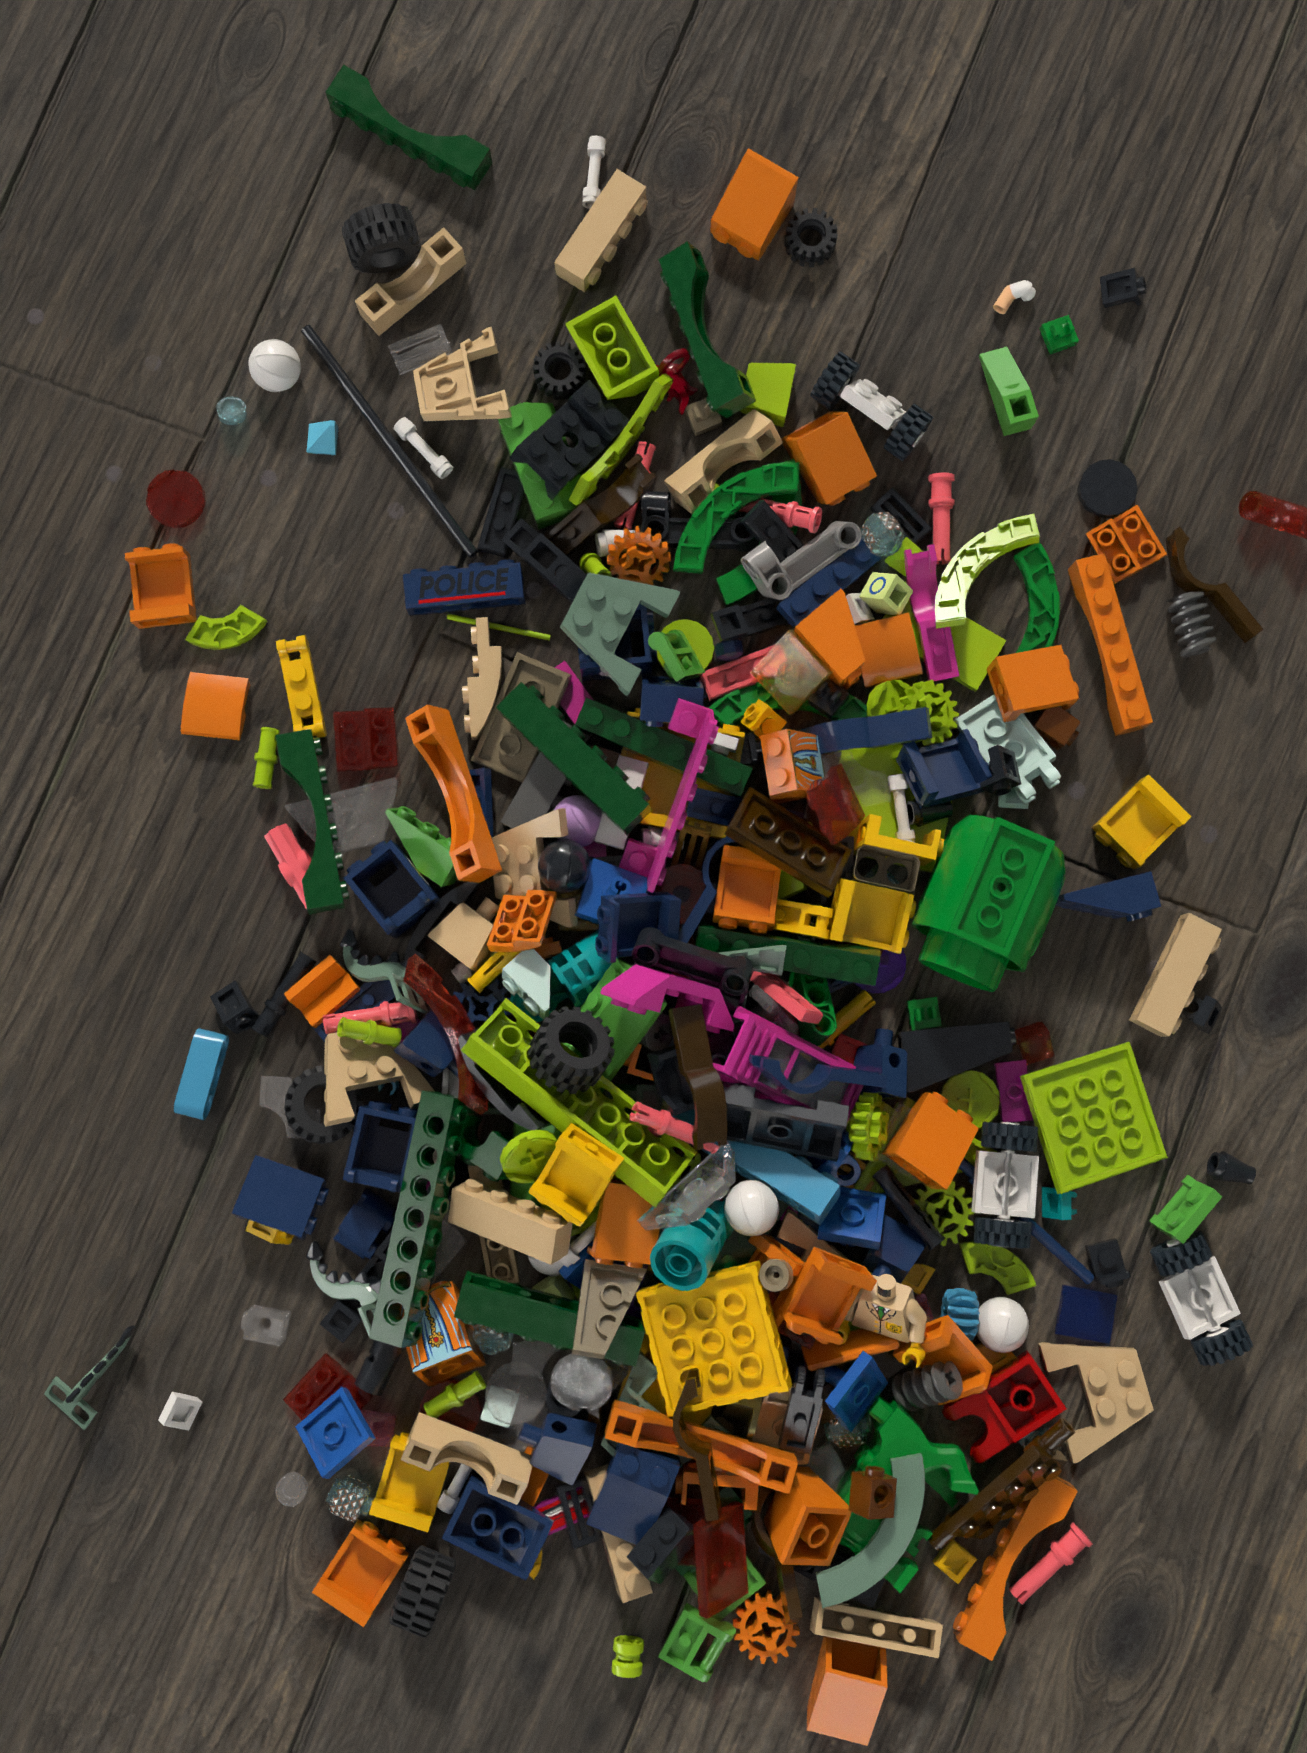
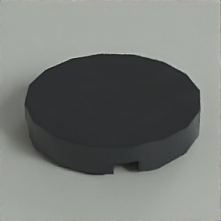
M1107 459L1099 460L1086 469L1081 476L1077 490L1079 500L1084 509L1089 513L1099 515L1098 517L1106 519L1117 517L1127 511L1135 501L1138 488L1136 478L1130 468L1122 462Z

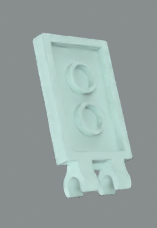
M995 694L954 720L958 725L957 729L959 731L968 729L972 738L976 739L979 751L984 761L988 764L990 761L988 749L1000 745L1015 753L1021 785L1014 787L1024 805L1035 799L1034 795L1037 792L1029 782L1041 775L1042 780L1049 789L1060 783L1058 779L1061 778V775L1051 764L1056 759L1055 753L1023 713L1014 721L1004 722Z

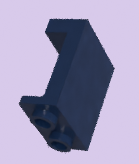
M968 729L961 730L956 739L921 748L917 747L915 741L904 743L896 758L920 809L982 793L984 790L981 789L980 782L992 777L989 764L984 761L979 751L978 743L975 738H972Z
M669 892L601 896V905L597 910L599 935L595 940L597 955L608 963H616V957L632 956V950L640 931L648 927L656 928L664 936L678 940L681 899Z
M255 1155L232 1214L237 1218L246 1221L250 1220L305 1240L307 1234L312 1235L316 1227L318 1218L314 1217L318 1205L323 1206L329 1193V1189L325 1188L327 1182L318 1176Z

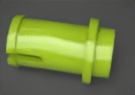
M585 553L580 558L579 566L585 574L589 572L612 576L611 572L601 563L599 555Z

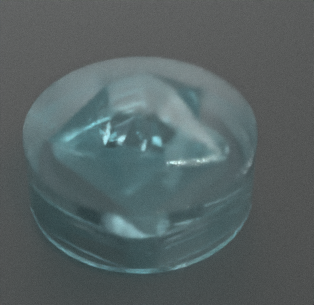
M229 396L217 403V415L222 423L238 425L246 419V404L242 399Z

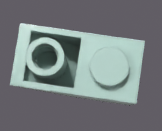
M534 949L522 951L502 969V978L504 979L502 983L511 994L515 995L517 993L524 1000L523 1005L533 1016L538 1014L544 1020L548 1017L550 1008V965Z

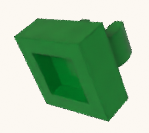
M1069 315L1044 323L1040 327V332L1050 355L1076 346L1079 342Z
M937 997L906 1001L910 1031L942 1026Z

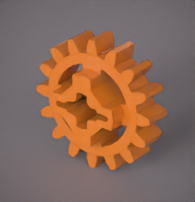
M635 526V533H630L627 528L624 529V537L621 538L615 535V545L609 544L608 553L610 555H607V564L611 565V575L617 574L619 579L647 583L649 585H654V579L662 582V572H669V564L667 562L671 561L670 552H667L668 543H660L661 534L657 533L652 536L651 528L649 527L644 533L640 532L639 526ZM626 547L627 552L622 554V558L619 559L621 552ZM656 559H658V562L655 565V567L651 569V565L656 563Z
M768 1590L766 1597L761 1598L760 1593L756 1591L755 1600L751 1601L748 1598L744 1601L745 1608L739 1606L736 1608V1614L740 1618L732 1619L733 1626L737 1628L734 1640H741L739 1643V1650L741 1652L749 1649L748 1657L751 1661L756 1655H759L761 1664H765L766 1657H771L772 1661L777 1663V1654L781 1653L787 1658L789 1655L786 1647H796V1640L792 1636L800 1635V1629L794 1625L796 1623L786 1625L780 1594L776 1599H773L771 1590ZM767 1607L776 1609L779 1612L774 1613L767 1609ZM756 1610L753 1619L747 1621L749 1616ZM764 1622H768L769 1631H764L762 1627ZM785 1633L783 1638L776 1643L779 1635ZM754 1641H758L765 1646L757 1645Z

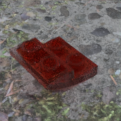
M394 707L333 712L336 772L398 766Z
M841 763L830 767L825 777L813 781L806 791L808 805L812 810L816 811L820 830L823 836L828 837L831 845L837 844L849 835L865 817Z
M324 1353L283 1400L301 1420H304L341 1387L347 1388L350 1391L360 1411L373 1398V1395L358 1388L354 1384L356 1378L330 1355Z

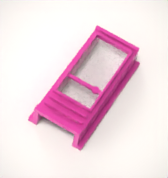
M737 1006L733 1017L744 1023L724 1066L713 1063L721 1081L741 1083L746 1086L755 1087L754 1097L758 1099H770L778 1103L793 1106L800 1105L816 1110L818 1100L833 1101L841 1105L849 1106V1120L850 1113L864 1085L830 1081L826 1087L815 1093L799 1094L774 1085L749 1063V1057L751 1054L779 1060L781 1071L790 1083L806 1079L813 1073L817 1064L856 1069V1066L753 1012Z

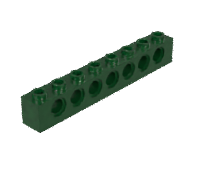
M422 1091L369 1339L404 1348L417 1345V1341L422 1335L423 1326L421 1322L424 1309L429 1302L428 1289L430 1279L433 1277L436 1269L434 1260L437 1247L442 1240L441 1227L443 1218L449 1207V1189L455 1179L454 1166L456 1156L462 1146V1127L468 1117V1099L433 1091ZM441 1120H443L444 1122V1129L442 1132H440L439 1124ZM435 1150L437 1152L436 1163H434L433 1161V1153ZM428 1181L431 1184V1190L429 1194L426 1190V1185ZM421 1212H423V1214H424V1223H423V1224H421V1222H420V1214H421ZM415 1243L418 1247L417 1255H415L413 1251V1246ZM408 1274H409L410 1277H411L410 1287H409L408 1284H407V1275H408ZM401 1305L404 1308V1317L400 1313Z

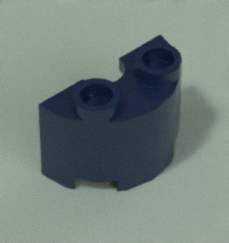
M366 1189L358 1203L352 1206L338 1228L339 1232L333 1239L362 1259H365V1257L371 1259L380 1246V1243L376 1241L382 1231L387 1234L393 1226L395 1219L393 1214L397 1208L369 1189Z

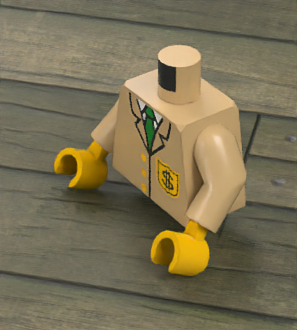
M883 1274L879 1277L873 1275L877 1280L871 1292L860 1289L838 1330L844 1335L842 1344L846 1342L850 1334L848 1323L851 1321L853 1326L902 1342L909 1343L911 1341V1346L902 1356V1362L904 1365H907L911 1355H914L917 1359V1368L926 1356L924 1349L920 1346L921 1343H924L927 1321L926 1313L915 1300L911 1287L897 1283L890 1274Z

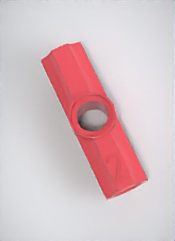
M285 823L271 829L264 837L280 863L278 867L288 884L294 887L305 909H307L302 879L312 859L307 851L301 848L291 828Z

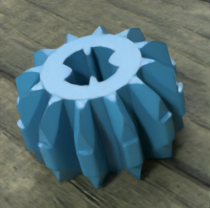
M964 1288L947 1289L942 1297L940 1317L949 1315L968 1339L972 1341L978 1332L980 1312L977 1295L975 1292Z

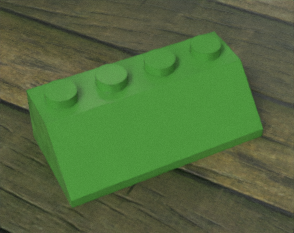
M523 402L510 407L512 417L497 419L510 456L523 440L534 430L539 429L556 413L553 403ZM562 437L563 443L569 447L566 437ZM513 462L538 530L561 522L579 506L570 502L569 498L581 477L580 474L551 500L547 496L545 481L527 463Z
M616 958V963H612L609 969L606 970L604 976L580 1007L581 1012L589 1010L593 1012L591 1016L594 1018L599 1016L603 1020L601 1024L604 1027L608 1026L611 1031L608 1036L614 1038L615 1044L612 1047L615 1049L614 1056L602 1074L610 1082L668 1004L664 999L660 1013L647 1010L646 1015L610 1004L612 998L600 994L602 987L634 966ZM563 1043L575 1054H577L580 1058H583L582 1054L576 1047L568 1043Z

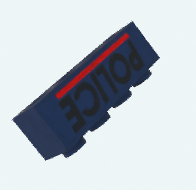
M507 559L498 561V565L486 566L485 563L478 562L469 564L468 568L459 569L451 565L442 566L439 568V571L430 572L427 569H413L410 571V574H403L406 610L410 616L526 604L520 562L515 563L514 560Z

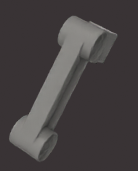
M834 521L828 525L826 530L781 563L773 550L766 544V541L743 556L741 563L761 595L783 600L794 589L844 552L855 548L860 543L862 533L859 526L853 522ZM843 529H845L846 537L842 541L841 532ZM775 579H777L778 587L775 590V592H773L772 583Z

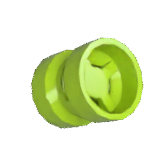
M631 1635L615 1637L613 1651L616 1653V1658L612 1661V1673L623 1678L641 1676L643 1663L640 1660V1655L644 1651V1640Z

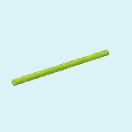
M452 614L447 615L448 620L476 625V619ZM489 622V628L548 641L551 638V635Z

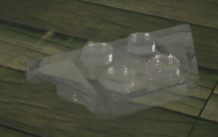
M396 777L330 794L333 812H329L328 817L330 824L336 823L339 841L333 842L335 853H344L385 841L390 822L385 812L387 809L393 808L399 784ZM309 800L285 805L288 813L298 822L305 833L316 842V821Z
M728 1140L727 1145L720 1146L716 1153L709 1154L675 1185L656 1208L652 1206L637 1220L646 1231L687 1226L691 1222H695L703 1217L706 1209L715 1200H720L729 1192V1187L735 1183V1149Z

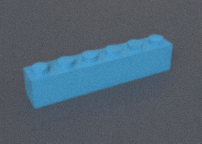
M695 1108L673 1117L695 1125ZM727 1140V1145L720 1146L714 1154L701 1149L746 1179L765 1183L772 1189L779 1200L819 1225L822 1224L840 1197L838 1180L827 1172L823 1171L821 1174L811 1168L812 1164L802 1156L797 1155L794 1157L784 1151Z

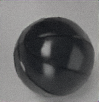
M567 839L556 840L547 845L541 852L538 860L540 879L549 889L559 893H569L578 890L587 881L591 870L590 857L587 851L579 843Z

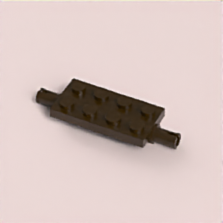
M1064 1418L1059 1419L1042 1436L1038 1435L1023 1449L1024 1454L966 1505H958L945 1517V1521L932 1531L933 1534L928 1539L933 1548L941 1551L957 1536L979 1540L988 1537L994 1531L993 1526L1000 1520H1006L1015 1514L1016 1506L1022 1501L1030 1500L1037 1495L1039 1486L1045 1481H1051L1059 1476L1062 1472L1060 1468L1068 1461L1062 1452L1056 1449L1076 1433L1071 1424Z

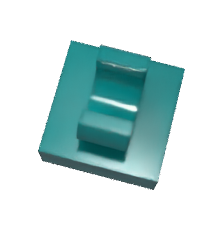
M1042 1187V1217L1071 1220V1215L1077 1213V1209H1071V1197H1077V1193L1069 1191L1057 1194L1055 1187Z

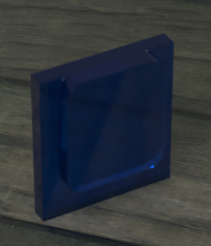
M1062 1284L1055 1334L1110 1344L1118 1295Z

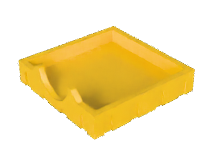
M760 1260L709 1272L705 1282L699 1288L681 1291L660 1283L643 1287L636 1292L638 1304L640 1303L642 1310L641 1316L646 1335L649 1337V1347L653 1363L657 1368V1378L661 1394L666 1403L667 1417L673 1416L687 1376L692 1368L699 1369L701 1387L698 1388V1396L688 1401L682 1411L687 1413L708 1409L714 1405L722 1406L739 1402L742 1399L750 1400L768 1396L770 1393H782L790 1390L792 1382L768 1290L763 1287L759 1279Z

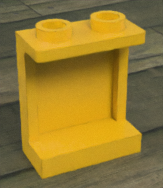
M1148 774L1141 778L1092 829L1096 832L1095 837L1101 844L1106 847L1110 846L1117 853L1116 858L1121 864L1134 870L1141 867L1145 860L1178 827L1184 825L1192 816Z
M869 814L860 822L854 851H858L864 845H870L912 854L918 857L921 866L936 860V856L940 857L942 854L944 839L940 838L941 830L934 829L924 835L922 844L879 835L882 816Z
M839 878L831 904V909H834L833 919H829L827 930H830L828 939L840 942L846 941L901 954L902 948L907 946L909 940V930H906L909 918H913L916 910V901L913 900L914 895L904 891Z
M571 1123L555 1143V1150L528 1192L538 1202L549 1206L562 1215L566 1221L581 1227L593 1212L623 1162L624 1157Z
M409 1433L395 1434L390 1443L389 1454L369 1515L429 1532L450 1462L441 1463L431 1471L402 1461L401 1458Z

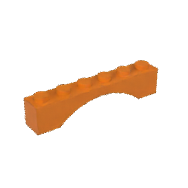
M1105 553L1078 559L1071 565L1068 572L1075 597L1088 619L1098 648L1105 680L1107 709L1115 736L1144 729L1152 724L1153 720Z
M427 704L405 718L413 744L433 771L447 804L451 823L449 854L457 879L459 881L480 883L501 872L502 868L450 712L447 709Z
M614 1399L605 1429V1439L635 1448L662 1451L696 1460L688 1455L678 1444L673 1431L672 1416L667 1417L666 1414ZM684 1420V1423L694 1436L701 1441L711 1443L715 1467L734 1473L760 1486L790 1494L798 1466L794 1453Z
M1058 1476L1051 1481H1045L1038 1487L1039 1492L1030 1500L1022 1501L1015 1507L1017 1510L1011 1516L1012 1518L1007 1528L1003 1527L997 1536L996 1544L998 1546L992 1556L989 1555L982 1566L983 1575L979 1583L973 1584L967 1598L969 1603L965 1611H960L954 1621L953 1629L955 1630L953 1633L958 1642L991 1661L1006 1635L1003 1617V1597L1006 1580L1014 1561L1023 1547L1036 1534L1049 1525L1065 1518L1078 1492L1071 1483Z

